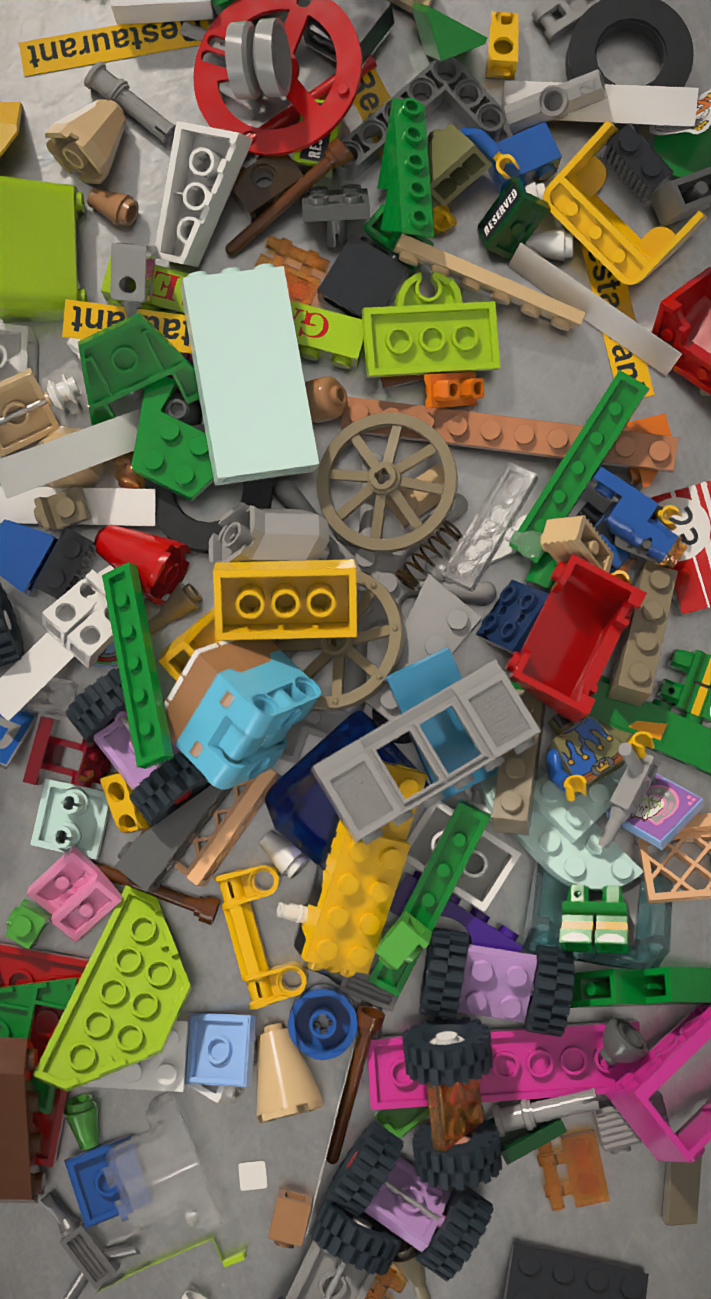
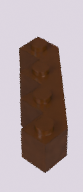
M0 1038V1203H38L39 1195H43L45 1190V1173H41V1167L35 1163L36 1154H41L43 1133L38 1132L39 1127L33 1123V1115L38 1113L40 1109L41 1095L40 1091H36V1086L30 1081L31 1071H35L37 1068L38 1050L33 1049L34 1045L28 1038Z

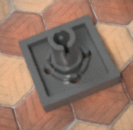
M358 184L343 185L341 190H328L326 186H312L302 195L303 222L326 221L327 246L336 247V233L339 235V247L345 246L348 241L346 220L370 219L367 188H361V185Z

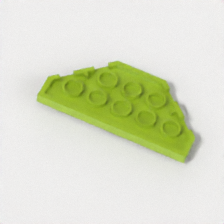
M127 885L121 894L122 901L116 905L33 1074L34 1078L66 1092L162 1053L191 991L190 982L157 897Z

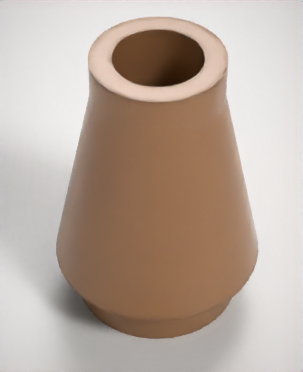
M93 188L87 198V205L94 208L119 227L123 225L131 226L137 217L139 205L137 201L133 200L131 195Z

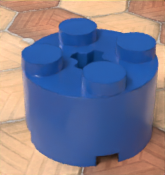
M329 984L314 985L299 994L291 1007L288 1019L289 1035L294 1045L304 1054L316 1060H329L340 1056L353 1042L358 1027L357 1010L350 996L340 991L338 987ZM321 1014H325L327 1019H332V1021L328 1022V1027L325 1029L321 1028L320 1023H314Z

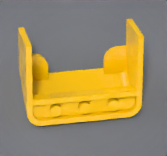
M607 120L546 187L543 200L548 202L551 209L550 212L620 282L634 285L643 281L671 257L708 217L701 211H698L677 234L666 227H655L642 239L596 195L607 180V168L596 155L607 144L608 140L619 131L615 125Z

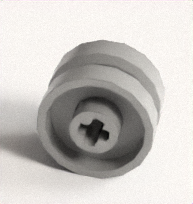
M260 19L256 28L251 21L230 22L225 36V60L229 83L235 97L238 100L258 99L262 91L266 97L287 96L292 80V64L289 40L281 19Z

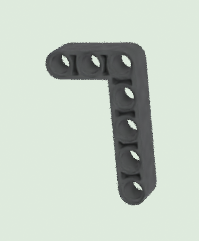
M454 56L443 61L435 59L392 97L400 100L406 98L415 99L414 95L423 93L429 99L417 101L425 107V119L444 103L465 127L482 129L495 142L500 139L506 119L505 111ZM447 72L450 73L453 76V78L450 80H444L440 78L438 75ZM470 96L475 102L466 104L460 98ZM392 98L342 140L356 159V162L352 165H346L345 167L341 165L339 168L334 166L336 175L342 180L351 181L358 178L383 156ZM490 119L496 122L497 126L489 128L484 126L482 121ZM369 135H375L381 140L378 143L371 144L365 141V138Z

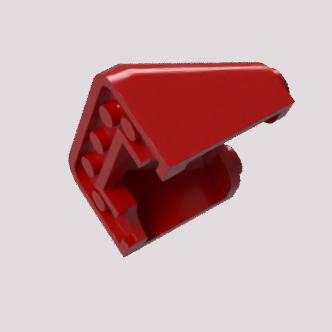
M708 267L660 302L652 333L682 353L672 370L711 395V268Z
M572 554L565 563L559 561L550 577L555 583L520 653L514 651L505 669L510 671L508 678L562 717L576 723L589 715L595 699L591 696L597 692L598 687L596 685L622 631L630 623L629 618L634 610L632 608L639 609L647 593Z

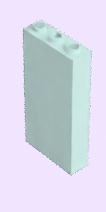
M267 263L258 265L253 270L241 271L240 268L232 267L222 270L219 274L208 275L204 271L188 274L187 277L182 279L181 295L215 486L314 472L319 465L284 266L274 267L273 264Z

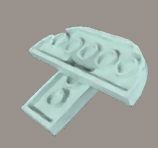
M625 763L623 767L589 788L586 796L580 794L575 797L574 801H568L566 799V792H563L550 782L547 772L545 773L538 766L529 836L511 834L512 837L550 875L569 887L570 885L589 886V890L603 891V887L607 885L623 887L644 872L614 841L608 849L598 844L603 830L595 821L612 806L613 803L610 802V799L627 768V764ZM498 773L482 780L478 784L481 797L491 814Z

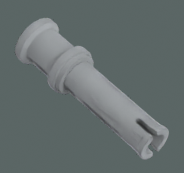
M99 61L92 66L85 77V87L88 89L93 88L105 97L106 100L116 102L127 114L157 136L163 143L170 140L173 136L170 131L175 132V124L168 121L130 91L128 82L122 78L118 79L106 69V64Z
M595 1087L531 1103L530 1099H523L517 1105L500 1108L498 1105L493 1106L495 1124L500 1137H504L506 1132L527 1128L528 1131L534 1130L537 1127L536 1123L600 1110L598 1100L587 1103L583 1102V1100L597 1097Z

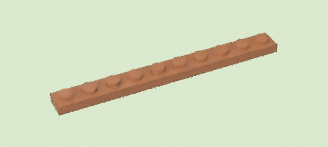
M347 397L341 423V430H343L353 422L369 415L387 412L402 413L416 417L432 426L443 437L447 445L557 459L564 458L583 428L582 425L444 408L425 409V406L355 397ZM392 427L375 429L365 434L389 437ZM403 429L400 438L429 442L421 435L408 429ZM622 431L602 464L673 473L679 437Z

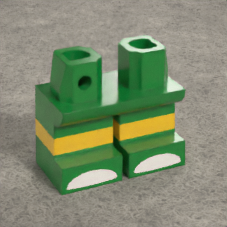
M679 649L673 650L668 667L683 672L679 683L664 678L658 689L657 696L672 703V709L682 713L693 714L703 719V722L711 723V655L698 649L691 652Z
M570 885L567 901H562L563 917L559 939L562 951L594 953L595 942L598 953L630 954L629 914L627 903L623 899L621 886H604L602 902H589V886Z

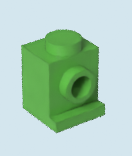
M23 899L19 908L15 907L6 921V929L8 931L5 936L29 950L39 942L51 921L52 914Z
M405 910L381 938L375 952L386 967L391 970L398 969L404 961L410 964L417 957L422 947H427L433 932Z

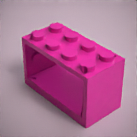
M711 1003L697 1005L645 1057L639 1060L605 1093L657 1161L692 1163L704 1154V1146L711 1140V1098L676 1133L671 1130L648 1100L711 1038Z

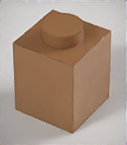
M279 1188L268 1239L274 1240V1244L283 1248H294V1245L302 1247L312 1206V1196Z

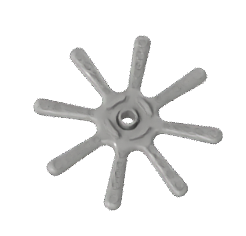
M372 451L378 462H382L384 456L379 452ZM363 458L362 471H369L371 468ZM384 475L380 477V484H383ZM281 479L275 484L273 493L286 509L306 510L318 514L293 481ZM361 482V490H362L366 485H368V483H362V482ZM459 493L456 495L453 508L446 519L451 523L462 516L468 509V501L463 495ZM375 494L360 506L358 533L367 537H371ZM435 509L421 521L422 524L430 518ZM329 529V543L327 545L329 547V555L326 560L354 559L356 570L380 582L392 594L401 613L403 602L411 596H418L426 579H417L420 585H417L415 590H411L396 577L395 571L402 569L406 572L403 563L413 552L419 549L420 544L404 551L377 553L358 548L347 541L339 540ZM438 581L461 601L467 603L488 605L495 600L497 595L495 586L486 581ZM356 588L358 604L365 591H359ZM377 597L359 623L357 632L369 630L379 624L389 625L386 611ZM312 638L282 639L281 641L302 640V639H312ZM367 642L356 645L355 649L367 658ZM298 651L283 653L290 659ZM347 657L344 694L357 689L366 682V671L349 657ZM365 702L343 710L351 714V716H357L364 711Z

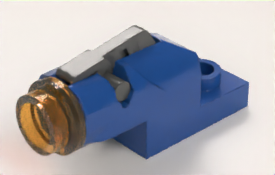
M601 466L591 482L596 484L594 490L603 497L611 500L614 496L619 499L604 521L609 531L615 535V546L649 562L658 563L663 567L667 565L670 568H674L688 546L681 542L682 538L671 532L657 517L654 520L650 518L659 504Z

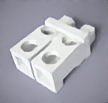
M111 565L98 574L91 570L85 576V579L78 582L42 612V627L63 646L67 643L66 649L88 669L98 660V656L114 641L102 579L103 574L114 569Z

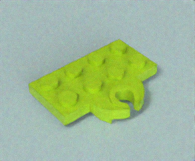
M433 271L430 282L435 287L434 297L427 298L420 293L419 284L423 277L421 272H419L402 284L396 295L395 306L362 309L367 378L496 371L501 368L495 301L463 303L460 288L454 279H450L439 272Z

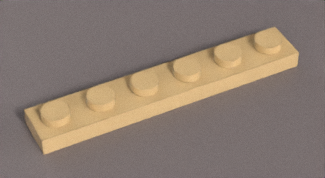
M403 233L397 239L393 252L399 254V259L409 265L417 266L420 263L430 267L429 272L431 274L435 271L446 277L451 276L460 280V286L467 290L478 292L481 289L490 293V298L500 304L509 305V302L520 306V311L528 316L539 318L541 315L551 319L550 324L558 329L569 331L570 328L574 329L582 324L586 312Z

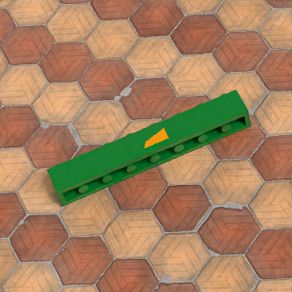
M601 675L596 685L598 690L591 696L595 699L589 715L583 719L591 716L598 722L601 721L631 734L641 731L649 732L653 738L654 748H644L711 776V729L702 725L703 719L686 712L682 717L671 712V705L657 699H653L652 703L645 701L638 707L608 698L610 679ZM510 680L515 689L524 690Z

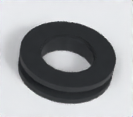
M600 0L592 5L578 20L566 53L565 72L567 81L599 69L604 84L616 85L602 73L598 66L596 52L605 38L614 33L628 31L640 34L651 41L660 54V72L652 82L645 86H685L693 66V42L683 19L665 2L661 0ZM612 123V124H616V125H627L628 123Z
M204 424L192 426L206 433ZM272 478L243 482L244 487L240 502L256 508L271 509L273 500ZM145 479L144 489H156L155 523L169 539L185 543L193 552L209 554V539L213 533L219 535L223 528L218 524L220 520L203 522L191 518L178 505L176 493Z

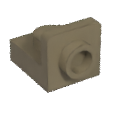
M80 486L49 497L34 499L36 508H34L35 519L45 531L56 532L65 527L92 519L82 487Z

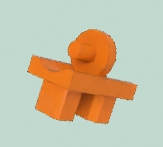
M475 372L424 374V382L427 386L425 388V394L427 395L425 409L477 405V399L484 398L483 378H476Z

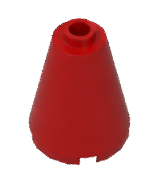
M108 525L106 528H101L94 540L96 553L114 569L128 562L137 565L142 594L155 605L166 602L161 598L166 593L171 594L178 583L183 581L190 562L185 560V552L191 554V549L180 541L118 525Z

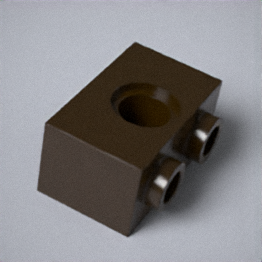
M289 154L281 156L259 155L257 161L248 168L241 167L230 195L251 223L304 175ZM264 177L270 178L273 181L267 187H261L256 184L259 179Z

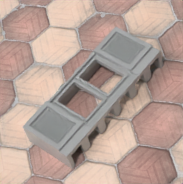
M495 659L312 766L311 771L354 844L363 840L364 844L367 845L384 835L381 828L393 821L397 827L414 817L412 809L424 803L425 807L429 808L445 798L442 791L452 785L455 786L456 790H459L474 781L475 778L472 773L483 767L489 772L505 762L502 756L514 749L518 755L533 746L535 742L532 738L540 733L541 730L506 673ZM452 707L479 751L480 756L448 774L419 725ZM409 732L438 781L405 800L376 750Z

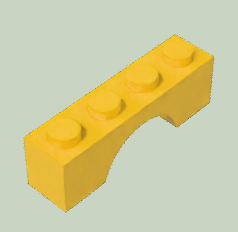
M215 608L211 609L161 650L158 661L176 682L195 650L222 641L216 640Z

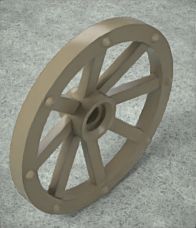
M393 412L369 415L344 428L327 447L317 474L318 501L323 515L331 527L350 544L377 553L404 551L430 538L448 518L455 503L458 489L457 466L452 452L443 437L426 422L411 415ZM392 427L383 461L378 462L360 436L375 429ZM403 429L413 431L431 443L394 465ZM352 442L371 469L369 471L334 469L341 453ZM439 453L444 468V484L402 476L405 472ZM390 475V480L388 479L384 484L379 483L381 476ZM331 480L368 483L339 510H335L331 497ZM402 488L442 496L437 508L424 524H422L400 493ZM375 494L371 537H367L355 532L343 521ZM392 498L414 531L403 536L382 539L387 499Z
M356 570V585L367 589L357 604V627L376 597L380 600L386 611L389 625L357 632V637H338L340 639L343 638L342 644L338 647L336 643L338 638L288 641L270 639L282 652L322 650L323 652L303 670L310 679L333 659L332 696H320L313 708L330 711L343 710L369 700L387 684L384 677L394 673L401 660L405 642V627L401 610L392 594L380 582L363 572ZM389 637L387 652L379 668L355 649L358 644ZM349 657L372 677L357 689L344 694L345 658Z

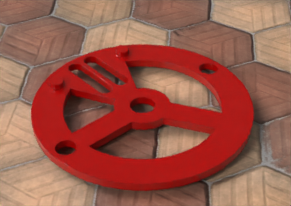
M236 0L218 15L200 43L193 74L196 101L204 119L211 128L238 132L245 136L253 133L256 135V140L250 146L248 153L260 156H281L295 153L314 145L339 125L356 98L362 77L363 60L356 30L346 13L333 0H311V3L306 7H300L298 5L299 0ZM289 12L284 26L291 52L292 80L290 91L285 97L304 120L281 129L252 127L236 118L223 101L219 83L229 82L227 69L205 62L203 57L207 53L225 57L224 50L209 46V42L212 38L225 40L227 27L230 22H252L267 14ZM309 18L315 20L327 31L336 51L337 67L335 79L328 96L321 105L316 102L298 80L300 68L295 53Z

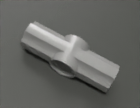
M597 69L557 86H547L539 93L504 106L506 120L512 134H517L540 123L564 118L571 112L608 99L607 90L600 70ZM560 93L563 97L562 106L557 111H550L548 106L549 99L554 94Z

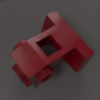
M41 716L22 782L42 785L46 770L71 776V784L91 788L92 782L101 784L99 779L108 774L110 760L97 743L92 741L87 743L84 738L82 743L56 737L60 720ZM66 747L83 752L79 770L61 766Z

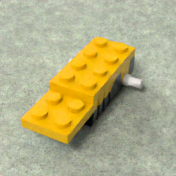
M383 761L405 800L423 790L428 776L425 772ZM415 807L414 809H412V812H413L414 815H415V812H416L417 807ZM334 814L331 822L332 830L328 832L326 838L327 845L323 847L321 853L322 861L318 863L305 905L280 902L276 912L278 917L299 923L294 937V947L303 960L307 962L308 968L314 971H320L324 968L331 973L337 974L339 972L342 976L349 978L354 976L355 972L369 973L379 940L392 927L386 926L385 922L411 846L407 841V837L414 817L397 827L393 821L381 828L384 835L365 845L363 840L354 844L337 814Z

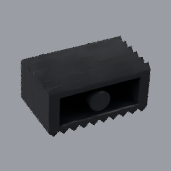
M628 123L608 140L602 154V160H606V165H611L610 169L615 170V174L619 175V179H623V184H628L627 189H632V194H636V198L641 199L640 203H646L650 200L649 196L667 184L674 172L631 123Z
M65 527L33 586L58 600L75 586L79 580H83L82 575L86 574L85 569L89 568L88 563L93 562L91 557L96 556L95 543Z

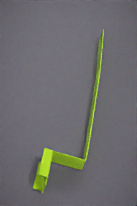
M211 1237L188 1248H185L179 1252H176L170 1256L160 1259L154 1263L144 1266L98 1289L97 1292L143 1269L153 1266L159 1262L169 1259L175 1255H178L184 1251H187L210 1240H213L220 1261L223 1263L224 1268L245 1260V1257L247 1256L246 1252L248 1249L242 1250L240 1252L223 1258L219 1246L217 1244L216 1238Z

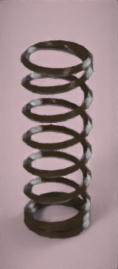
M448 520L443 523L445 528L440 527L438 529L450 535L457 542L463 538L460 530ZM438 530L436 532L437 537H430L444 545L448 550H451V547L443 540ZM430 538L427 539L430 546L420 544L421 554H411L414 563L409 561L403 563L406 572L402 569L395 571L396 577L411 590H415V587L420 585V582L409 571L406 564L414 567L423 575L428 576L416 561L414 555L420 557L432 567H436L425 554L422 547L429 549L441 559H444L443 555L434 547Z

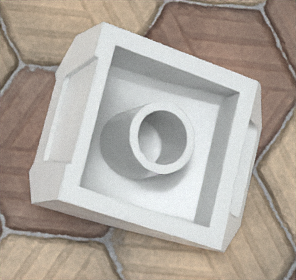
M0 323V382L31 368L38 381V342L31 327Z

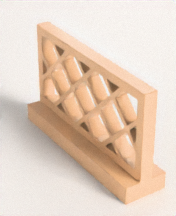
M270 769L253 779L234 786L235 802L231 808L217 809L213 814L216 827L213 834L199 838L198 834L192 844L195 845L196 858L188 868L178 861L175 868L186 875L187 879L197 886L205 887L277 785L282 775ZM245 786L243 791L240 793L239 787ZM220 814H226L220 822ZM150 828L142 830L140 835L149 830ZM207 841L201 849L200 842Z
M711 813L696 814L664 847L670 853L661 864L648 854L647 845L652 844L634 835L635 843L639 847L642 870L644 871L643 877L648 904L711 899V873L699 865L707 853L711 854V842L709 844L705 842L711 840ZM685 842H694L704 849L695 861L679 850ZM673 856H676L690 867L681 879L665 868ZM651 866L654 869H656L653 874L651 872ZM694 870L710 881L705 889L695 890L685 882ZM659 873L676 884L670 892L655 893L653 881Z

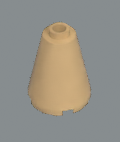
M282 1023L263 1027V1034L257 1036L258 1124L274 1121L275 1118H287L326 1107L323 1096L302 1052L294 1045L290 1038L288 1028L283 1029Z

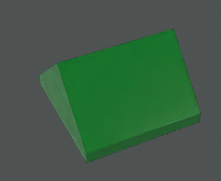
M414 2L412 6L424 52L430 57L443 61L482 46L488 39L432 7Z

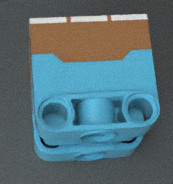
M270 639L219 641L195 650L164 703L170 740L198 768L210 784L219 789H230L274 767L288 746L287 733L292 725L307 717L320 697L321 689L315 681L297 667Z

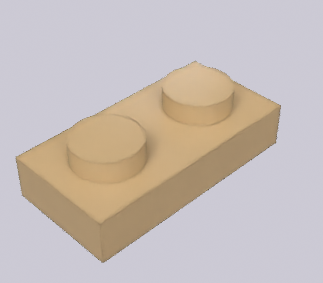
M437 463L416 479L444 484V469ZM402 488L400 492L418 518L436 507L442 497ZM392 498L387 499L386 506L403 529L408 527L410 523Z

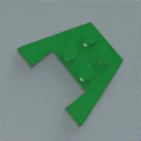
M140 312L78 341L92 426L116 418L109 403L170 374L173 375L187 404L200 399L194 366Z
M166 376L145 386L131 470L133 473L190 501H194L214 482L206 433L163 413L178 386L174 379Z
M72 977L0 987V1038H28L30 1040L37 1004L65 1010L79 978ZM31 1076L30 1081L36 1086V1091H40L41 1095L39 1111L50 1115L57 1087Z

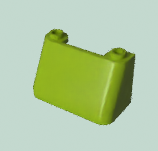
M0 176V318L4 323L63 321L66 299L88 302L86 288L81 289L77 280L76 219L79 218V212L85 211L83 192H78L75 185Z

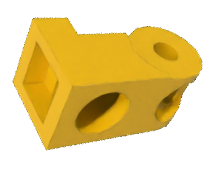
M495 11L491 13L486 78L515 79L518 64V13Z
M118 771L99 779L115 824L121 832L127 834L152 827L129 799L133 790Z

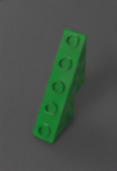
M392 98L377 189L387 191L381 230L399 234L403 233L409 236L433 238L434 226L425 107L413 98H406L404 100Z
M668 966L650 969L612 968L577 972L573 975L574 986L572 988L573 997L570 1008L711 1003V968Z

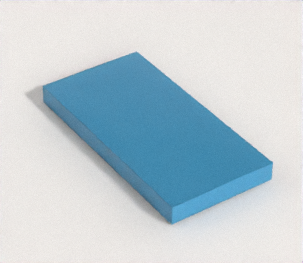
M447 647L384 677L400 714L462 679L453 655ZM452 707L419 725L448 774L480 756L479 751ZM409 733L429 781L433 784L438 779ZM499 766L489 772L483 767L472 773L475 780L459 790H456L455 786L452 785L442 791L445 798L441 801L498 773Z

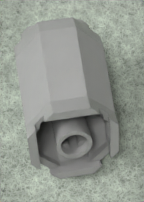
M240 502L222 515L218 523L223 527L219 535L213 533L209 539V562L215 564V562L326 560L329 555V547L327 546L329 543L328 520L306 510L262 509Z

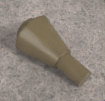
M179 582L161 607L160 612L148 621L151 634H155L168 622H172L201 608L199 600L202 597L190 583L185 586Z
M403 1241L393 1263L413 1288L417 1299H431L425 1283V1266L416 1261L415 1258L417 1249L408 1242Z

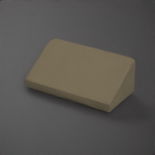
M702 1156L692 1163L666 1161L662 1220L666 1225L697 1224Z

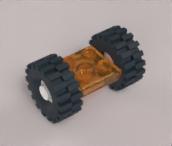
M436 1017L434 1021L424 1020L421 1021V1025L414 1024L410 1026V1030H406L404 1036H402L405 1071L411 1080H418L423 1085L427 1084L431 1120L430 1126L422 1125L420 1131L416 1130L412 1138L416 1176L419 1177L422 1183L428 1182L430 1187L435 1188L441 1185V1190H449L450 1187H456V1190H464V1186L470 1185L471 1188L479 1187V1182L484 1184L491 1182V1177L496 1178L499 1175V1170L502 1171V1156L499 1131L495 1124L490 1125V1121L483 1120L484 1108L481 1103L480 1083L482 1074L487 1075L490 1073V1069H493L491 1032L486 1023L481 1024V1021L478 1019L470 1021V1017H462L461 1019H456L455 1017L454 1020Z

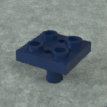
M511 580L508 586L502 590L500 598L490 613L483 619L481 627L475 635L483 641L511 654L514 651L520 653L549 593Z

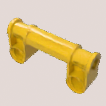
M267 863L214 876V881L219 883L224 903L221 906L235 951L241 979L246 982L251 999L249 1003L250 1010L269 1006L278 1001L301 994L309 980L307 968L303 967L302 963L296 961L269 967L252 906V900L267 897L279 888L282 878L277 868ZM260 871H267L272 874L274 884L271 888L264 889L258 885L256 877ZM288 971H295L300 974L302 983L297 987L288 986L284 981V974Z

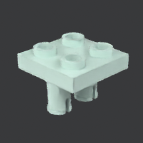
M45 779L30 845L64 853L75 845L88 858L99 859L110 811L104 791L53 779Z

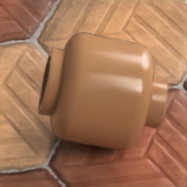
M325 376L305 382L312 423L333 420L342 415L347 402V393L345 388L335 378Z

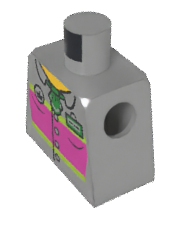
M112 243L111 299L121 300V307H125L127 318L135 315L137 309H141L142 302L152 301L156 246ZM130 278H133L136 282L135 291L129 288Z

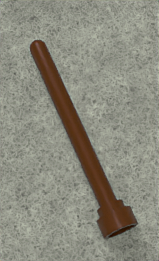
M338 136L327 145L329 149L324 152L326 156L226 245L225 251L228 255L234 256L334 166L336 168H339L341 165L345 167L355 158Z
M91 860L111 882L122 886H130L157 897V899L193 911V915L199 917L198 921L208 925L213 924L221 903L220 899L209 895L206 898L200 896L197 899L160 885L155 893L146 892L118 869Z
M360 1006L357 1011V1031L359 1034L326 1156V1161L329 1164H336L339 1161L372 1036L377 1034V1031L382 1029L385 1014L374 1007Z

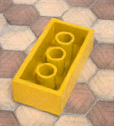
M354 559L215 562L213 581L216 640L357 637L356 565Z

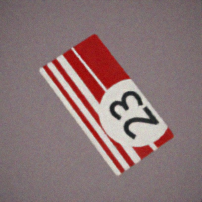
M710 480L651 498L659 504L658 506L663 508L668 505L677 507L683 517L674 515L668 520L677 526L671 532L678 535V538L666 555L669 568L678 571L674 587L682 614L711 607Z

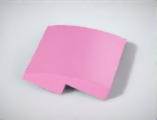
M75 845L31 884L27 891V895L52 914L50 922L74 942H77L122 901L121 894L106 875Z

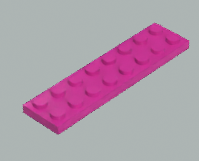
M626 1021L640 1033L639 1021ZM608 1022L568 1024L562 1037L526 1032L525 1027L490 1030L493 1069H490V1073L487 1075L482 1074V1078L477 1081L469 1079L470 1083L464 1085L461 1082L454 1083L456 1104L555 1098L589 1090L595 1087L597 1095L605 1094L638 1061L627 1064L618 1062L613 1066L604 1060L600 1050L603 1048V1031ZM402 1036L371 1039L367 1054L371 1110L449 1105L447 1084H440L439 1087L431 1086V1082L423 1085L418 1080H411L409 1075L406 1074Z

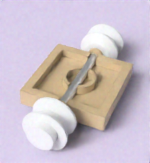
M31 368L0 382L1 457L48 436L60 427L51 405L54 404L55 407L64 411L65 402L72 400L75 404H78L76 397L80 396L81 393L73 377L67 379L63 373L62 382L55 384L48 380V394L47 392L43 393Z

